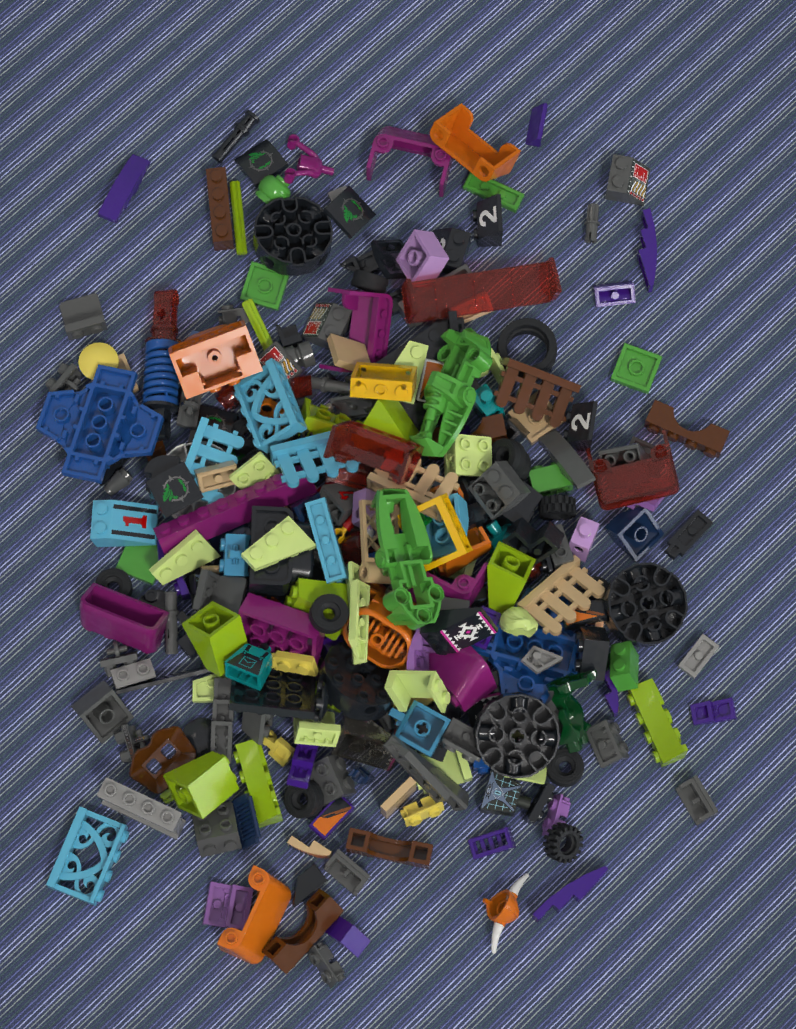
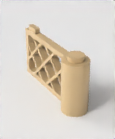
M359 500L362 563L359 567V579L364 583L391 584L390 577L383 576L382 569L376 565L375 557H368V548L370 546L376 552L380 548L374 542L378 538V534L376 533L371 538L367 533L369 525L377 532L376 523L374 522L376 513L371 518L366 513V506H370L373 500ZM398 504L394 505V510L390 517L392 525H394L395 534H399V519L397 515L400 514V507H398Z

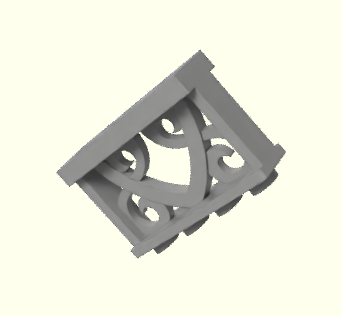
M105 778L97 793V796L103 799L101 803L103 806L175 840H178L186 824V820L181 818V812L110 778Z

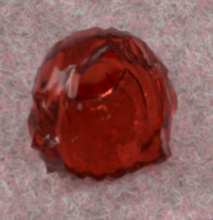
M360 531L351 532L342 542L343 560L346 564L350 561L358 565L362 563ZM370 546L368 553H374L375 549Z

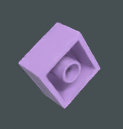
M414 229L396 258L411 286L426 287L435 282L449 260L448 255L433 232Z

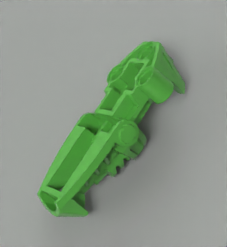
M466 328L462 332L448 329L440 336L447 343L437 354V359L444 366L441 372H431L424 388L426 403L423 404V408L426 410L421 430L417 435L409 436L416 455L444 457L461 432L475 403L476 391L471 387L474 378H480L481 373L487 371L492 365L493 360L491 358L489 338L479 335L472 328ZM443 414L437 443L432 440V434L440 415Z
M378 489L370 508H376V527L380 548L375 553V563L378 568L382 569L383 576L390 577L392 591L383 596L384 607L393 612L386 618L395 626L407 625L411 630H417L427 624L436 622L441 608V601L444 598L442 587L434 584L432 577L426 576L424 565L430 564L433 559L430 540L420 512L407 489ZM400 503L401 534H395L394 525H392L390 518L394 505ZM413 588L417 605H413L411 593L407 589Z

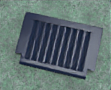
M249 793L232 801L242 850H246L259 843V838L261 837L253 798L249 796Z

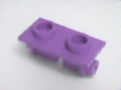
M563 794L553 796L547 805L548 813L542 824V836H548L547 830L552 829L551 826L553 824L557 825L558 822L566 823L559 818L560 816L567 818L571 805L569 802L570 798L563 797Z

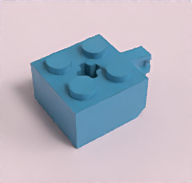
M225 534L224 538L220 539V551L224 552L223 559L219 560V572H223V576L249 577L248 564L241 557V553L249 548L251 535Z
M416 700L413 701L407 712H399L392 707L388 714L397 720L395 725L399 728L395 736L408 746L430 758L433 756L451 722L449 718ZM426 724L428 732L419 734L417 726Z

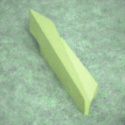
M350 561L346 567L348 578L345 579L349 610L348 641L351 645L353 664L357 665L367 662L369 615H359V607H367L370 604V585L360 581V565Z

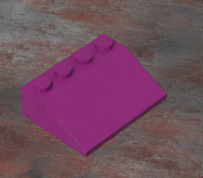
M248 593L238 613L241 616L248 644L259 647L261 643H266L271 647L270 653H276L279 650L314 656L318 666L325 634L317 631L312 626L309 613L266 599L260 595Z

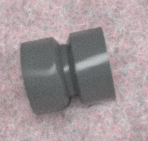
M308 340L298 343L297 347L291 345L284 348L300 367L308 368L316 365Z

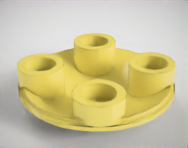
M98 342L90 344L83 349L79 356L78 364L82 374L93 380L98 364L118 368L119 359L113 347L106 343Z

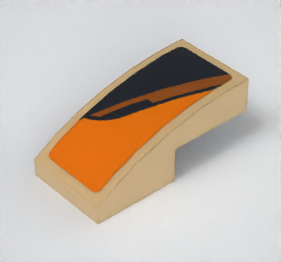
M293 836L287 842L289 847L308 856L329 859L332 856L330 850L315 840L310 847Z

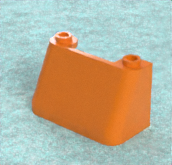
M253 865L248 882L254 890L258 891L255 904L243 930L227 928L221 934L217 945L225 953L247 963L258 964L263 960L265 955L262 951L272 941L291 900V890L264 869Z

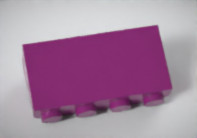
M94 582L83 594L79 604L80 623L87 631H93L103 635L105 638L113 639L123 645L141 650L146 654L154 653L160 647L169 612Z
M471 646L463 648L457 653L447 655L429 653V671H436L447 691L450 693V702L454 707L459 706L465 712L498 688L488 664Z

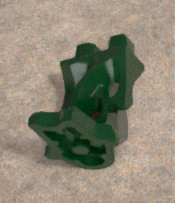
M596 669L577 674L569 673L546 685L549 697L545 705L551 709L559 724V733L561 734L559 744H566L569 753L580 751L583 748L582 744L589 741L586 732L591 727V724L584 721L582 706L572 696V692L578 688L588 686L592 680L596 679Z

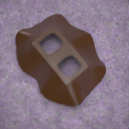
M179 726L157 730L152 735L149 745L138 749L134 753L129 776L149 791L160 794L169 788L163 775L194 760L197 754L196 750ZM168 743L176 749V753L170 759H167L161 753V749ZM151 759H156L161 764V768L155 774H152L146 768Z

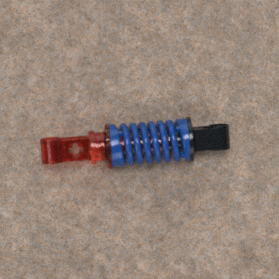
M176 289L155 291L153 326L150 328L152 337L145 339L142 404L164 417L157 441L170 439L171 415L177 414L179 411L178 399L176 398L179 395L177 391L179 389V379L168 352L169 347L182 342L180 339H177L179 332L177 328L179 294Z

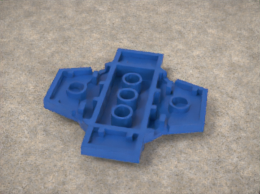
M98 364L93 382L85 385V389L74 392V390L48 392L36 425V430L60 444L66 452L67 457L61 472L63 476L102 484L106 469H109L111 464L122 458L153 455L164 417L149 407L138 403L133 394L138 377L137 372Z
M527 588V590L525 591V593L523 594V596L520 598L519 601H521V600H522L526 595H528L533 589H532V588ZM560 596L559 599L569 606L568 599ZM549 608L544 610L553 618L558 616ZM498 621V632L492 635L486 651L474 645H471V647L479 655L489 657L488 661L497 670L500 695L503 693L522 692L535 696L545 704L549 697L546 687L549 682L566 676L569 673L577 674L574 671L575 659H579L580 652H577V645H575V633L572 630H564L563 622L561 621L562 633L558 636H553L550 633L544 634L542 632L543 627L538 624V630L532 637L528 638L525 635L517 637L504 632L500 628ZM533 646L563 657L561 662L539 674L534 673L521 662L522 658Z

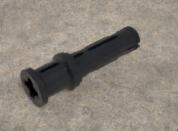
M246 110L245 116L240 122L234 124L232 133L216 152L212 154L213 159L221 164L238 142L250 134L249 131L255 124L260 122V119L253 112Z

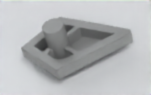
M533 646L522 658L521 662L534 673L539 674L561 662L563 657Z

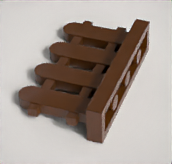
M503 357L501 365L506 366L505 371H500L499 375L503 377L498 390H494L492 393L495 396V405L497 407H505L508 401L513 402L512 410L516 414H522L526 408L531 409L530 417L535 421H540L545 414L549 416V426L554 428L559 427L562 421L566 422L564 414L568 403L574 400L571 397L572 392L579 393L581 385L514 359ZM518 372L524 373L523 378L517 376ZM536 379L542 380L540 385L535 383ZM515 381L519 382L520 386L516 397L510 396ZM555 385L560 387L559 391L553 390ZM533 388L538 390L534 404H530L528 401ZM551 395L556 396L552 410H546Z

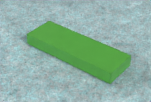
M471 172L463 185L464 190L483 199L501 194V207L514 213L517 212L524 198V194L495 180L481 181Z

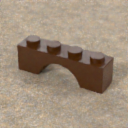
M226 168L206 169L214 250L234 249Z
M654 400L644 427L653 434H662L669 441L681 442L688 449H697L702 451L707 457H716L718 459L730 431L712 423L700 431L686 430L677 423L674 417V407Z
M503 414L482 417L480 426L470 435L491 437L492 445L499 439H508ZM435 427L432 434V440L437 443L440 427ZM428 456L429 460H442L444 458Z
M350 827L346 852L429 869L433 845L413 840L390 839L370 831Z
M320 888L305 904L307 917L302 928L290 937L276 936L262 951L286 975L344 911L330 895Z

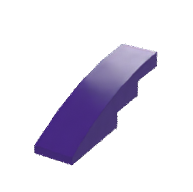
M134 154L131 155L107 194L98 212L99 217L117 224L123 210H126L132 196H135L151 163L149 160Z
M649 208L642 211L641 219L645 229L640 230L639 239L643 249H639L637 255L648 293L653 290L657 266L656 232L651 209Z
M297 744L287 778V785L304 789L308 788L319 746Z
M606 866L601 867L567 884L547 899L532 914V918L539 922L551 908H554L559 913L572 897L579 903L607 873L608 868Z

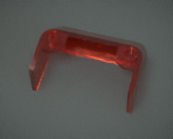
M348 420L332 426L323 457L329 458L334 456L335 460L341 463L354 460L388 472L389 476L392 477V481L401 485L410 480L422 456L424 447L362 423Z
M662 430L664 444H658L651 449V458L611 467L610 462L606 459L593 461L590 448L586 449L590 470L596 479L593 482L601 509L612 510L674 495L679 491V481L666 430Z

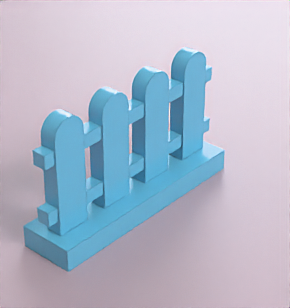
M201 417L185 461L191 475L195 476V469L207 467L204 466L206 460L217 464L233 460L237 465L238 459L235 455L231 454L232 449L238 450L244 445V439L237 436L238 431L234 430L233 434L218 429L219 425L215 423L212 427L208 425V418ZM202 438L208 439L206 445L201 444ZM212 442L228 446L226 452L212 448ZM196 456L201 458L200 464L194 462ZM218 489L202 493L203 498L200 500L210 504L220 498H224V495L218 492Z
M349 427L270 446L271 463L276 468L280 467L283 474L281 481L282 483L286 482L290 488L298 487L299 479L305 477L308 482L315 483L319 480V474L325 472L328 477L335 478L339 475V469L346 467L348 472L355 473L358 471L359 464L361 463L360 456L355 457L352 450L354 449L353 441L351 442ZM339 452L342 461L336 462L333 454ZM320 458L322 466L316 467L313 459ZM300 462L303 471L296 472L293 464Z
M323 497L307 502L305 507L326 583L337 582L345 584V579L348 576L327 500Z

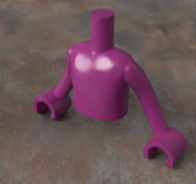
M291 134L289 136L287 148L294 150L298 147L309 156L300 154L296 171L293 168H288L285 171V183H293L295 176L318 178L322 173L330 176L333 175L334 168L324 166L319 156L301 143L297 135Z

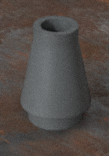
M122 467L120 470H116L103 489L112 497L115 493L130 485L133 477Z

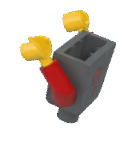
M328 481L317 489V493L320 494L321 498H326L331 518L338 526H343L342 528L335 529L336 536L342 535L338 539V543L341 544L345 541V533L347 531L350 532L355 526L352 523L353 494L358 490L351 482L338 483Z

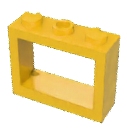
M356 362L350 380V397L412 402L417 385V366Z
M447 493L417 506L419 512L434 505L437 506L457 551L424 565L425 572L473 551ZM399 514V515H397V517H398V519H399V520H398V525H399L400 529L402 530L401 514Z

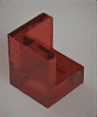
M300 374L298 377L291 379V387L295 399L312 395L311 375Z

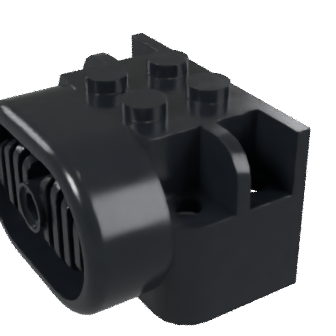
M252 506L249 547L287 516L314 542L310 521L302 522L294 519L292 511L285 507ZM314 549L301 552L292 558L288 557L280 560L278 563L258 571H254L249 566L248 593L266 596V599L271 600V596H284L290 592L291 586L295 585L298 578L313 580Z

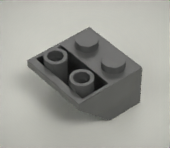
M639 443L598 451L609 490L646 483L653 475L648 455Z
M496 461L468 487L492 520L518 505L531 493L507 461Z
M243 712L241 730L258 745H262L264 738L269 737L274 715H258L256 713Z

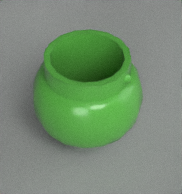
M268 175L259 183V190L256 191L255 195L266 204L277 198H290L291 191L288 188L290 184L285 183L280 175L276 177Z

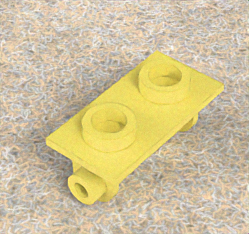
M430 796L420 799L423 807L419 808L417 802L402 807L403 810H400V814L404 818L406 827L417 826L428 817L434 818L439 816L445 810L443 802L436 803Z

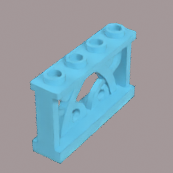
M273 358L265 362L266 364L262 366V372L248 376L241 380L240 383L233 385L235 389L234 395L241 404L240 411L248 422L246 424L248 430L253 435V444L258 450H262L267 454L270 452V446L280 444L296 433H302L307 430L283 366ZM258 385L260 387L259 390L250 389L253 391V395L249 397L248 389ZM275 387L276 391L274 393H270L268 391L269 389L272 391V389ZM265 395L272 399L280 398L274 409V418L260 415ZM282 408L285 411L283 414L279 413ZM288 425L287 427L281 430L280 426ZM273 426H275L274 435L266 439L264 432L268 430V435H271Z
M79 806L46 883L47 887L96 906L97 902H101L105 891L102 889L105 882L109 883L113 871L111 868L113 863H117L121 856V851L119 850L121 844L126 843L130 832L127 831V825ZM89 817L103 824L95 830L86 821ZM111 827L115 829L116 837L113 841H108L107 837L111 833H105L100 837V832L105 828ZM82 835L86 836V840L88 839L89 835L91 836V838L84 844L80 843L79 838ZM95 841L100 853L101 862L87 870L81 871V862L73 854L74 849L87 848ZM106 847H107V848H111V851H110V853H109V856H108ZM72 861L76 862L77 865L75 873H73L74 868H68V864ZM101 872L100 877L98 879L95 875ZM83 879L86 888L89 882H93L94 890L88 894L82 893L79 888L80 880ZM61 880L75 881V891L59 885Z

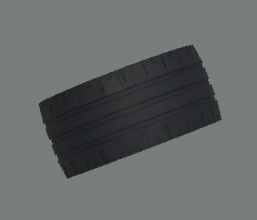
M520 318L509 323L498 338L497 353H499L502 359L503 357L510 358L507 354L509 342L519 335L531 334L538 337L546 345L545 358L532 367L549 373L557 356V341L549 326L533 318ZM518 372L517 376L523 378L524 373Z

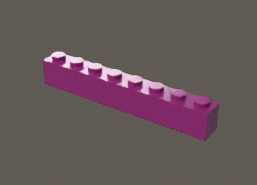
M301 465L294 466L296 472L303 471ZM278 473L234 494L181 515L174 520L162 523L153 528L164 555H166L195 529L206 540H209L250 522L252 506L284 507L317 493L314 483L308 482L305 477L299 479L298 487L290 488L286 482L282 483L281 476L283 474Z

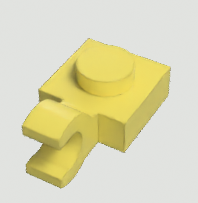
M270 730L269 737L264 738L263 745L270 749L268 754L282 767L286 766L294 755L295 748L282 737L277 739V735L272 730Z

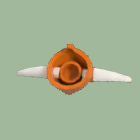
M528 873L520 877L509 890H502L490 900L483 898L482 902L486 904L487 916L490 920L494 921L491 938L493 954L496 953L498 940L505 925L519 917L520 911L517 897L523 883L529 877Z

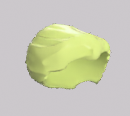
M513 606L502 613L499 620V626L504 632L517 637L525 635L530 638L538 630V622L522 607Z

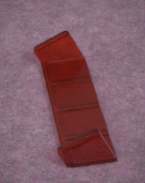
M553 257L541 263L411 282L409 278L402 285L405 321L409 324L448 318V311H457L458 317L480 312L549 303L556 300L562 292Z

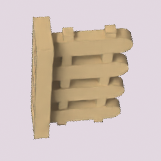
M398 447L393 448L390 453L386 451L384 454L386 460L380 469L376 467L374 473L370 472L367 477V488L374 492L383 488L407 489L416 506L445 493L449 497L453 489L457 491L460 487L456 473L449 472L445 477L439 475L440 468L437 464H430L425 469L421 467V458L419 456H412L407 461L403 459V450ZM401 465L404 468L398 477L392 475L397 466ZM416 473L421 474L422 477L417 485L412 484L411 481ZM436 481L441 484L434 494L429 490ZM436 505L420 512L441 522L442 520Z
M573 555L574 561L561 565L517 603V607L526 609L538 624L543 627L542 632L546 635L548 633L553 636L560 635L562 633L561 621L574 623L576 621V612L574 611L576 608L587 611L591 607L589 599L591 595L600 599L605 594L604 582L600 579L598 581L594 580L587 574L588 570L585 567L581 569L580 559L576 555ZM575 583L579 584L586 592L582 594L573 585ZM563 595L572 604L566 605L559 597ZM549 608L558 616L553 618L544 610Z

